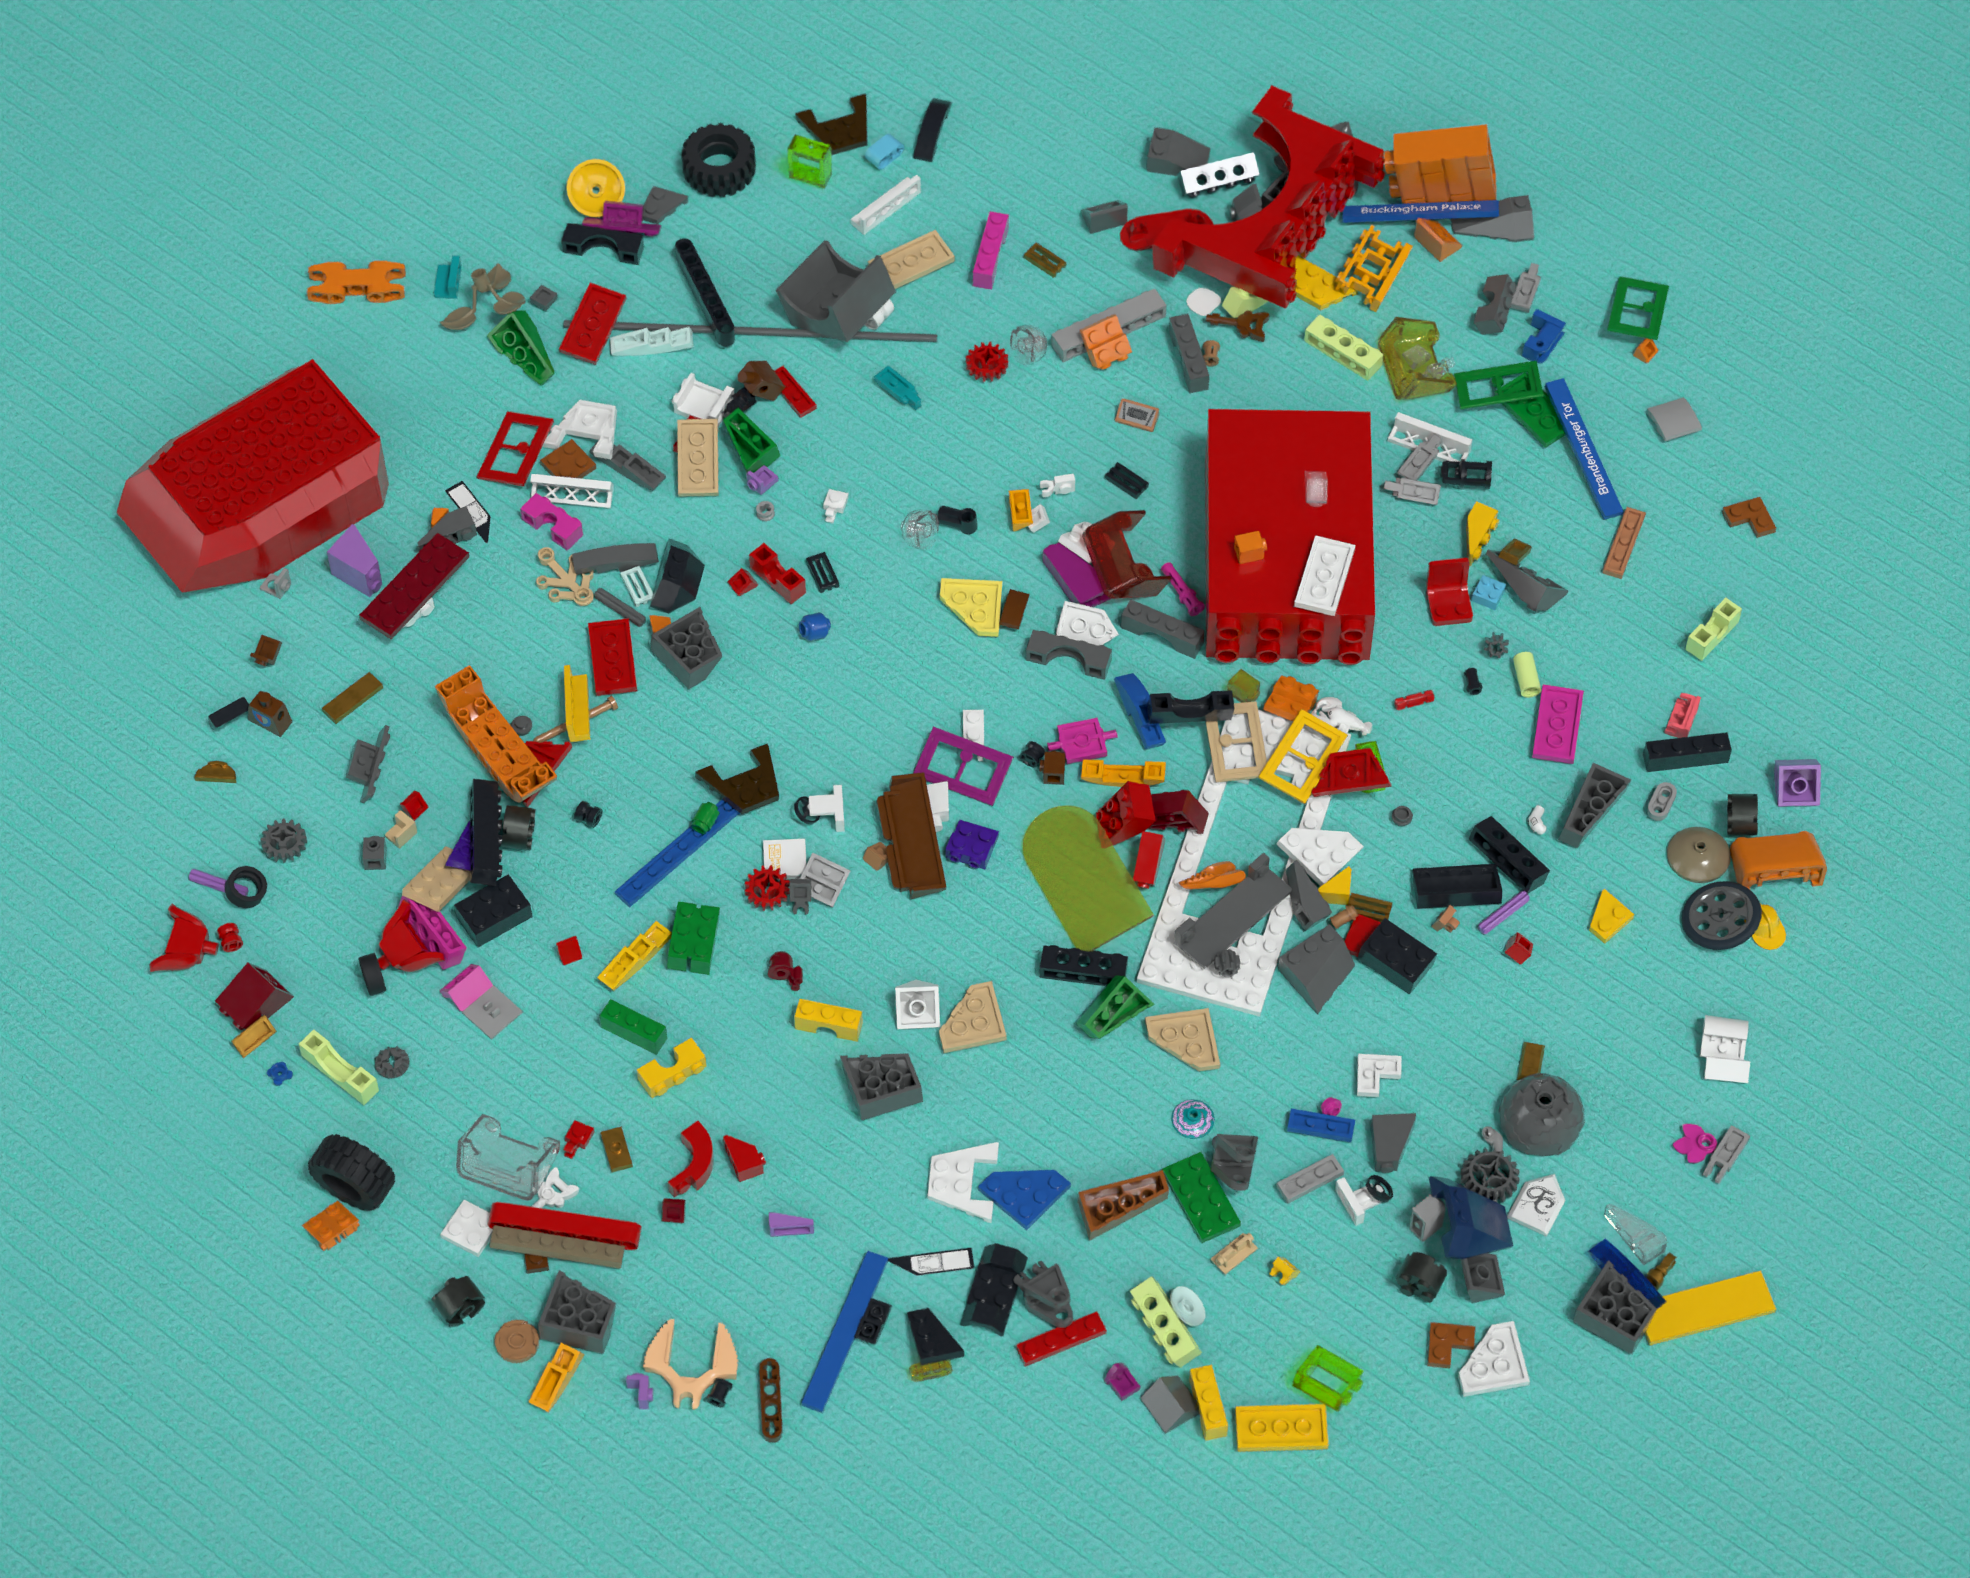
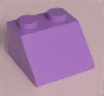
M1817 759L1775 760L1774 782L1778 807L1820 805L1821 764Z

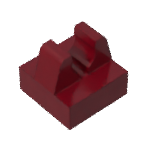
M664 1198L662 1221L684 1223L686 1200Z

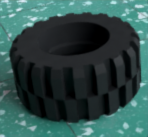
M718 123V125L707 124V127H700L696 129V133L692 132L688 136L689 139L685 140L682 148V165L685 179L694 190L698 189L699 193L703 195L706 193L710 197H715V195L725 197L728 194L730 196L736 194L738 190L742 191L746 188L745 184H750L756 172L755 148L748 134H744L743 130L740 128L735 129V126L730 124L728 126L724 125V123ZM713 155H727L734 159L730 163L721 166H713L704 162L705 159Z
M338 1134L325 1137L308 1162L309 1174L313 1176L315 1182L319 1183L332 1196L361 1210L371 1211L379 1208L395 1183V1173L384 1159H381L377 1153L372 1152L365 1145L363 1146L355 1140Z

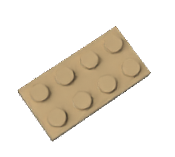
M936 230L880 255L895 289L955 261L954 254ZM874 259L869 260V261H868V265H869Z
M718 419L677 420L678 497L719 496Z
M445 846L403 888L402 896L439 912L470 881V871L445 866L448 857L453 849Z

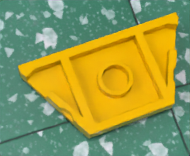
M1300 256L1296 257L1295 268L1297 272L1295 279L1297 282L1295 288L1297 298L1319 310H1323L1331 304L1341 302L1342 298L1352 295L1353 297L1357 294L1358 291L1352 287L1348 289L1347 293H1344L1341 288L1339 291L1335 290L1338 284L1335 282L1336 276Z

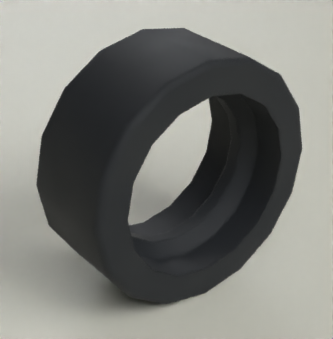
M241 866L234 869L225 883L226 897L237 907L252 908L258 905L267 891L265 876L261 871L250 866ZM237 878H247L253 881L258 889L257 894L250 897L242 895L234 886L235 880Z
M371 953L359 957V964L369 995L373 996L386 992L385 982L376 954Z

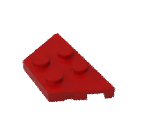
M537 741L525 742L540 764L547 762L554 772L573 748L570 742H565L564 744H553L552 741L541 743ZM540 791L523 800V804L528 807Z
M1371 748L1330 753L1326 766L1319 775L1320 780L1316 788L1313 787L1312 795L1318 797L1392 787V784Z

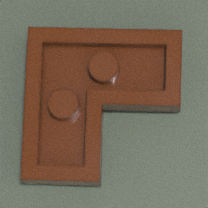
M1761 497L1723 507L1722 513L1730 528L1749 522L1757 538L1776 532V526Z
M1431 1322L1428 1367L1450 1369L1452 1348L1474 1350L1475 1326Z

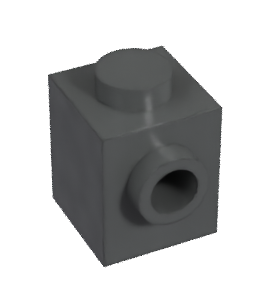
M371 836L363 838V864L365 870L386 869L387 846L385 837Z

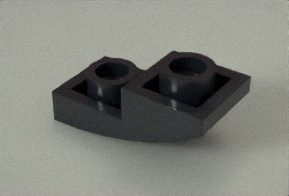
M870 1298L854 1338L876 1345L887 1322L892 1305Z

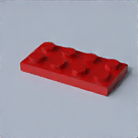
M589 283L559 348L560 353L596 365L625 304L626 295Z
M629 618L588 623L596 696L637 691Z

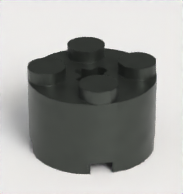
M1728 794L1727 835L1757 836V794Z
M506 806L501 847L531 850L536 809Z
M1412 1252L1411 1256L1407 1254L1396 1276V1281L1401 1286L1400 1291L1404 1295H1415L1425 1302L1431 1303L1436 1298L1447 1276V1270L1442 1264L1440 1266L1436 1265L1433 1257L1420 1252Z
M468 1276L448 1279L444 1283L445 1287L431 1299L435 1307L452 1327L463 1324L462 1319L467 1316L473 1318L485 1305L483 1300L485 1297Z

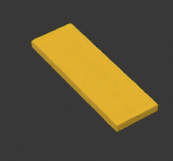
M1757 1271L1648 1300L1657 1310L1645 1335L1650 1346L1776 1312V1307L1762 1272Z

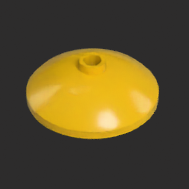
M591 159L580 163L573 169L567 181V194L572 206L581 214L589 217H603L605 201H623L625 183L622 174L613 164L601 159ZM595 187L600 189V192L597 194L592 191Z

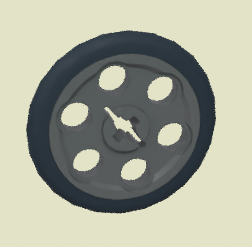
M1720 881L1707 884L1690 896L1683 908L1681 922L1686 935L1694 943L1707 949L1726 950L1737 947L1752 937L1760 924L1762 909L1760 901L1750 889L1739 883ZM1723 894L1726 896L1723 901L1715 900L1717 895ZM1737 901L1745 902L1741 908H1736L1733 905ZM1700 906L1708 907V910L1703 913L1697 911ZM1721 913H1724L1723 918H1719ZM1738 919L1746 920L1744 925L1738 926L1735 924ZM1702 923H1707L1710 925L1709 928L1706 930L1698 929L1699 925ZM1720 930L1728 931V934L1724 937L1717 935Z

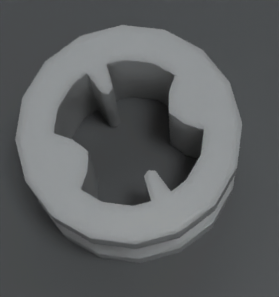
M762 501L756 507L759 520L770 521L773 519L775 512L774 505L771 502Z

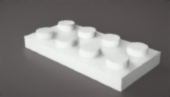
M1315 536L1294 607L1335 616L1354 555L1355 545Z

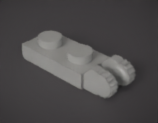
M1731 1125L1712 1154L1703 1175L1708 1177L1715 1165L1721 1167L1722 1169L1715 1178V1182L1720 1184L1751 1136Z

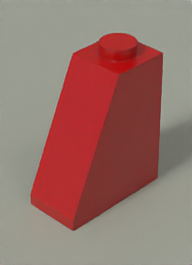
M1142 831L1133 882L1137 883L1139 888L1149 889V886L1155 887L1165 845L1164 835Z

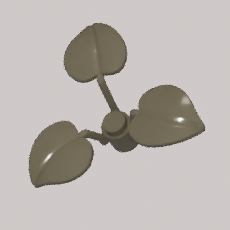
M497 263L488 274L482 268L471 273L474 285L471 286L473 290L472 309L460 307L451 312L440 324L452 330L464 329L473 324L476 320L474 315L476 312V290L481 293L491 291L498 300L493 306L494 311L501 315L514 312L525 304L526 300L518 292H507L502 298L498 296L495 290L507 286L511 281V275Z

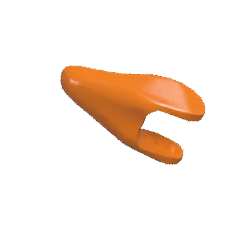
M1224 861L1207 866L1200 873H1196L1195 876L1192 875L1191 878L1180 881L1179 885L1190 890L1223 888L1242 882L1246 874L1243 870H1235L1236 867L1232 862Z

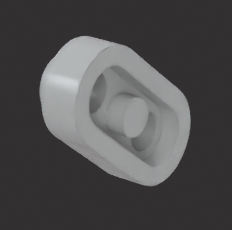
M1663 782L1657 786L1647 809L1648 816L1651 819L1661 821L1667 817L1677 794L1673 784Z

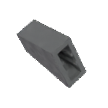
M1416 1113L1372 1115L1371 1133L1375 1172L1391 1173L1398 1170L1415 1126Z

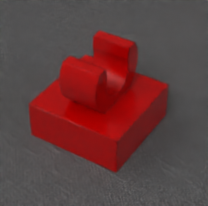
M415 790L400 803L407 816L414 821L429 808L420 792Z

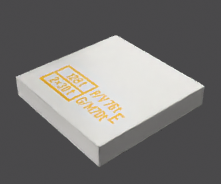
M805 839L763 840L765 870L769 869V866L772 865L774 871L780 868L781 874L786 873L787 879H800L806 867Z

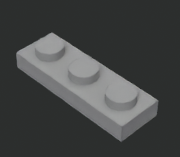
M1332 1154L1279 1181L1276 1187L1287 1204L1343 1176L1344 1170Z

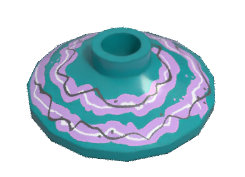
M1192 1099L1178 1104L1173 1110L1171 1120L1178 1134L1185 1138L1197 1139L1209 1134L1213 1129L1215 1117L1209 1105L1203 1101ZM1190 1114H1196L1197 1117L1192 1118Z

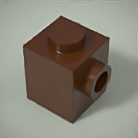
M1059 751L1045 752L1044 760H1040L1043 784L1064 785L1065 753Z

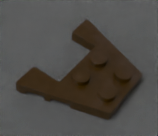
M866 93L849 98L853 114L818 123L812 109L795 113V118L806 127L808 133L811 132L816 137V141L831 156L867 146Z
M768 744L751 749L750 755L758 766L756 768L722 780L714 767L710 765L695 771V777L709 785L710 790H715L723 796V800L741 814L778 801L779 791Z

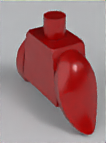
M404 899L383 928L382 940L379 942V946L384 954L377 959L380 968L385 970L392 964L394 968L404 972H414L445 961L443 953L429 952L411 923L408 922L411 904Z
M172 903L168 908V912L175 923L165 955L157 957L149 964L150 972L180 971L195 966V964H201L205 953L217 954L219 943L209 941L208 929L201 919Z

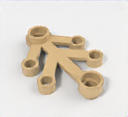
M544 547L539 550V562L549 566L559 578L539 576L536 580L537 587L542 590L547 589L548 586L567 587L573 591L551 589L549 591V599L553 603L565 599L574 600L580 606L589 605L594 599L593 592L589 589L590 580L594 577L593 570L581 573L582 583L580 587L576 583L577 574L574 570L572 555L569 557L570 567L567 574L555 561L554 551L551 548Z

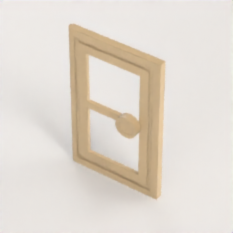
M1256 701L1234 704L1233 714L1247 713L1251 733L1249 738L1232 739L1228 734L1220 737L1218 722L1205 721L1215 782L1258 778L1267 764ZM1252 742L1256 766L1225 769L1222 746L1229 747L1231 744Z

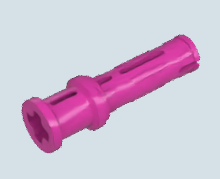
M1171 562L1165 563L1161 567V571L1179 594V601L1185 604L1190 616L1200 614L1205 608L1204 603L1198 600L1194 589L1186 585L1173 567V564Z

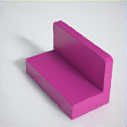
M470 964L439 991L443 997L450 998L459 1011H464L489 990L493 984L479 965Z

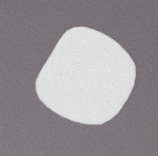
M1205 288L1194 290L1187 298V305L1190 309L1201 316L1210 314L1221 303V299L1216 293Z

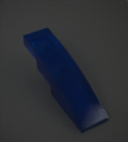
M1606 1238L1588 1251L1601 1269L1604 1268L1609 1260L1614 1265L1613 1268L1620 1275L1623 1274L1628 1279L1627 1282L1635 1290H1639L1656 1309H1659L1667 1302L1639 1269Z

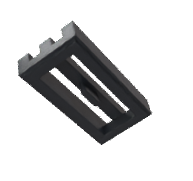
M1119 462L1115 464L1114 468L1110 469L1109 473L1105 474L1106 480L1135 499L1149 487V482ZM1114 475H1116L1117 477H1119L1120 479H1122L1123 482L1120 481L1119 479H1117L1116 477H1114ZM1128 485H1131L1132 487H1134V488L1137 489L1138 491H1135L1134 489H1132V488L1129 487Z
M825 552L806 558L807 565L820 593H823L825 589H828V591L832 590L834 586L835 588L840 587ZM819 559H823L832 582H829ZM812 561H815L825 584H822Z

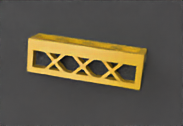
M564 665L565 712L570 742L591 740L587 674L572 676L570 665Z

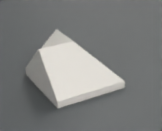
M914 980L895 987L897 1029L940 1027L939 988L937 984Z

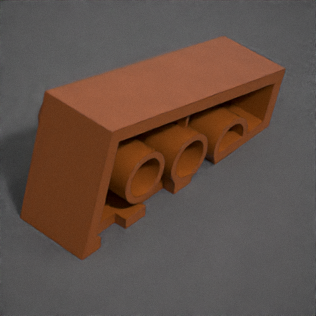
M1163 1170L1078 1192L1077 1201L1089 1241L1168 1199L1169 1188Z

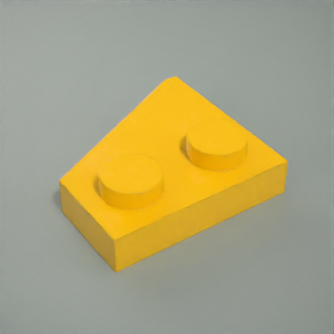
M1604 889L1602 890L1589 931L1605 944L1634 919V913Z

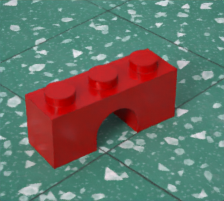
M765 543L749 554L750 568L790 604H793L806 593L805 579L792 567L786 571L779 563L778 555Z

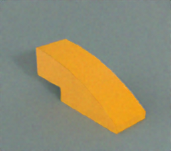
M561 1343L552 1362H548L529 1403L550 1412L573 1377L584 1354Z

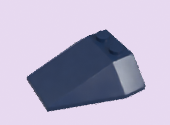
M1429 1177L1432 1197L1445 1199L1451 1230L1441 1237L1445 1257L1463 1260L1508 1249L1513 1246L1505 1206L1448 1178Z

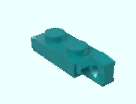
M889 365L874 376V381L904 405L908 403L915 410L922 406L921 398L918 397L915 386Z

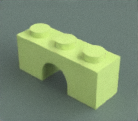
M1725 598L1713 610L1708 623L1705 626L1700 624L1688 636L1686 650L1702 661L1739 623L1742 608Z

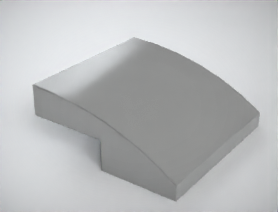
M1684 397L1648 408V416L1657 425V432L1665 441L1702 430L1695 412Z
M812 853L800 879H811L812 898L833 907L849 876L850 870Z

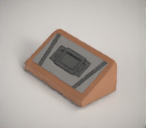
M1122 398L1115 422L1153 432L1159 418V409Z

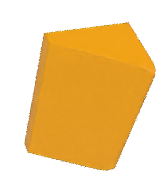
M1029 489L1009 491L1013 531H1018L1033 524Z

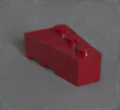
M1189 790L1151 794L1156 821L1148 829L1165 831L1166 827L1178 828V832H1184L1185 829L1196 830L1197 834L1204 833L1209 812Z

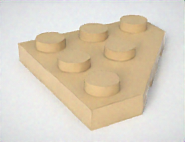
M992 981L971 985L962 1001H959L950 1014L948 1021L940 1028L939 1037L944 1053L1007 1040Z
M1209 1008L1145 1017L1148 1039L1197 1071L1220 1069V1060Z

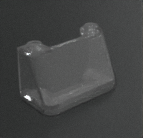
M482 1114L458 1140L456 1169L458 1174L466 1180L528 1201L534 1198L559 1153L560 1141L544 1137L539 1142L538 1147L501 1135L500 1123L495 1118Z

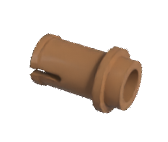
M1353 905L1345 906L1346 909L1330 917L1336 929L1352 919L1355 921L1356 917L1359 916Z

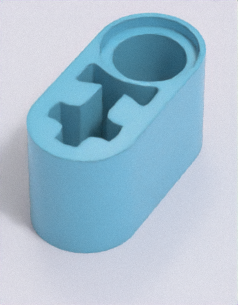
M886 134L868 148L865 158L879 170H882L902 154L904 145L891 134Z

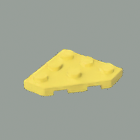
M941 578L940 600L978 636L999 637L1002 581Z

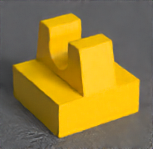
M1277 1257L1269 1274L1276 1277L1281 1272L1283 1277L1280 1283L1286 1285L1293 1278H1296L1301 1271L1285 1257Z

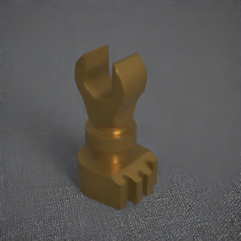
M1669 1252L1660 1265H1657L1645 1275V1283L1658 1291L1664 1282L1667 1272L1676 1264L1674 1260L1677 1257Z

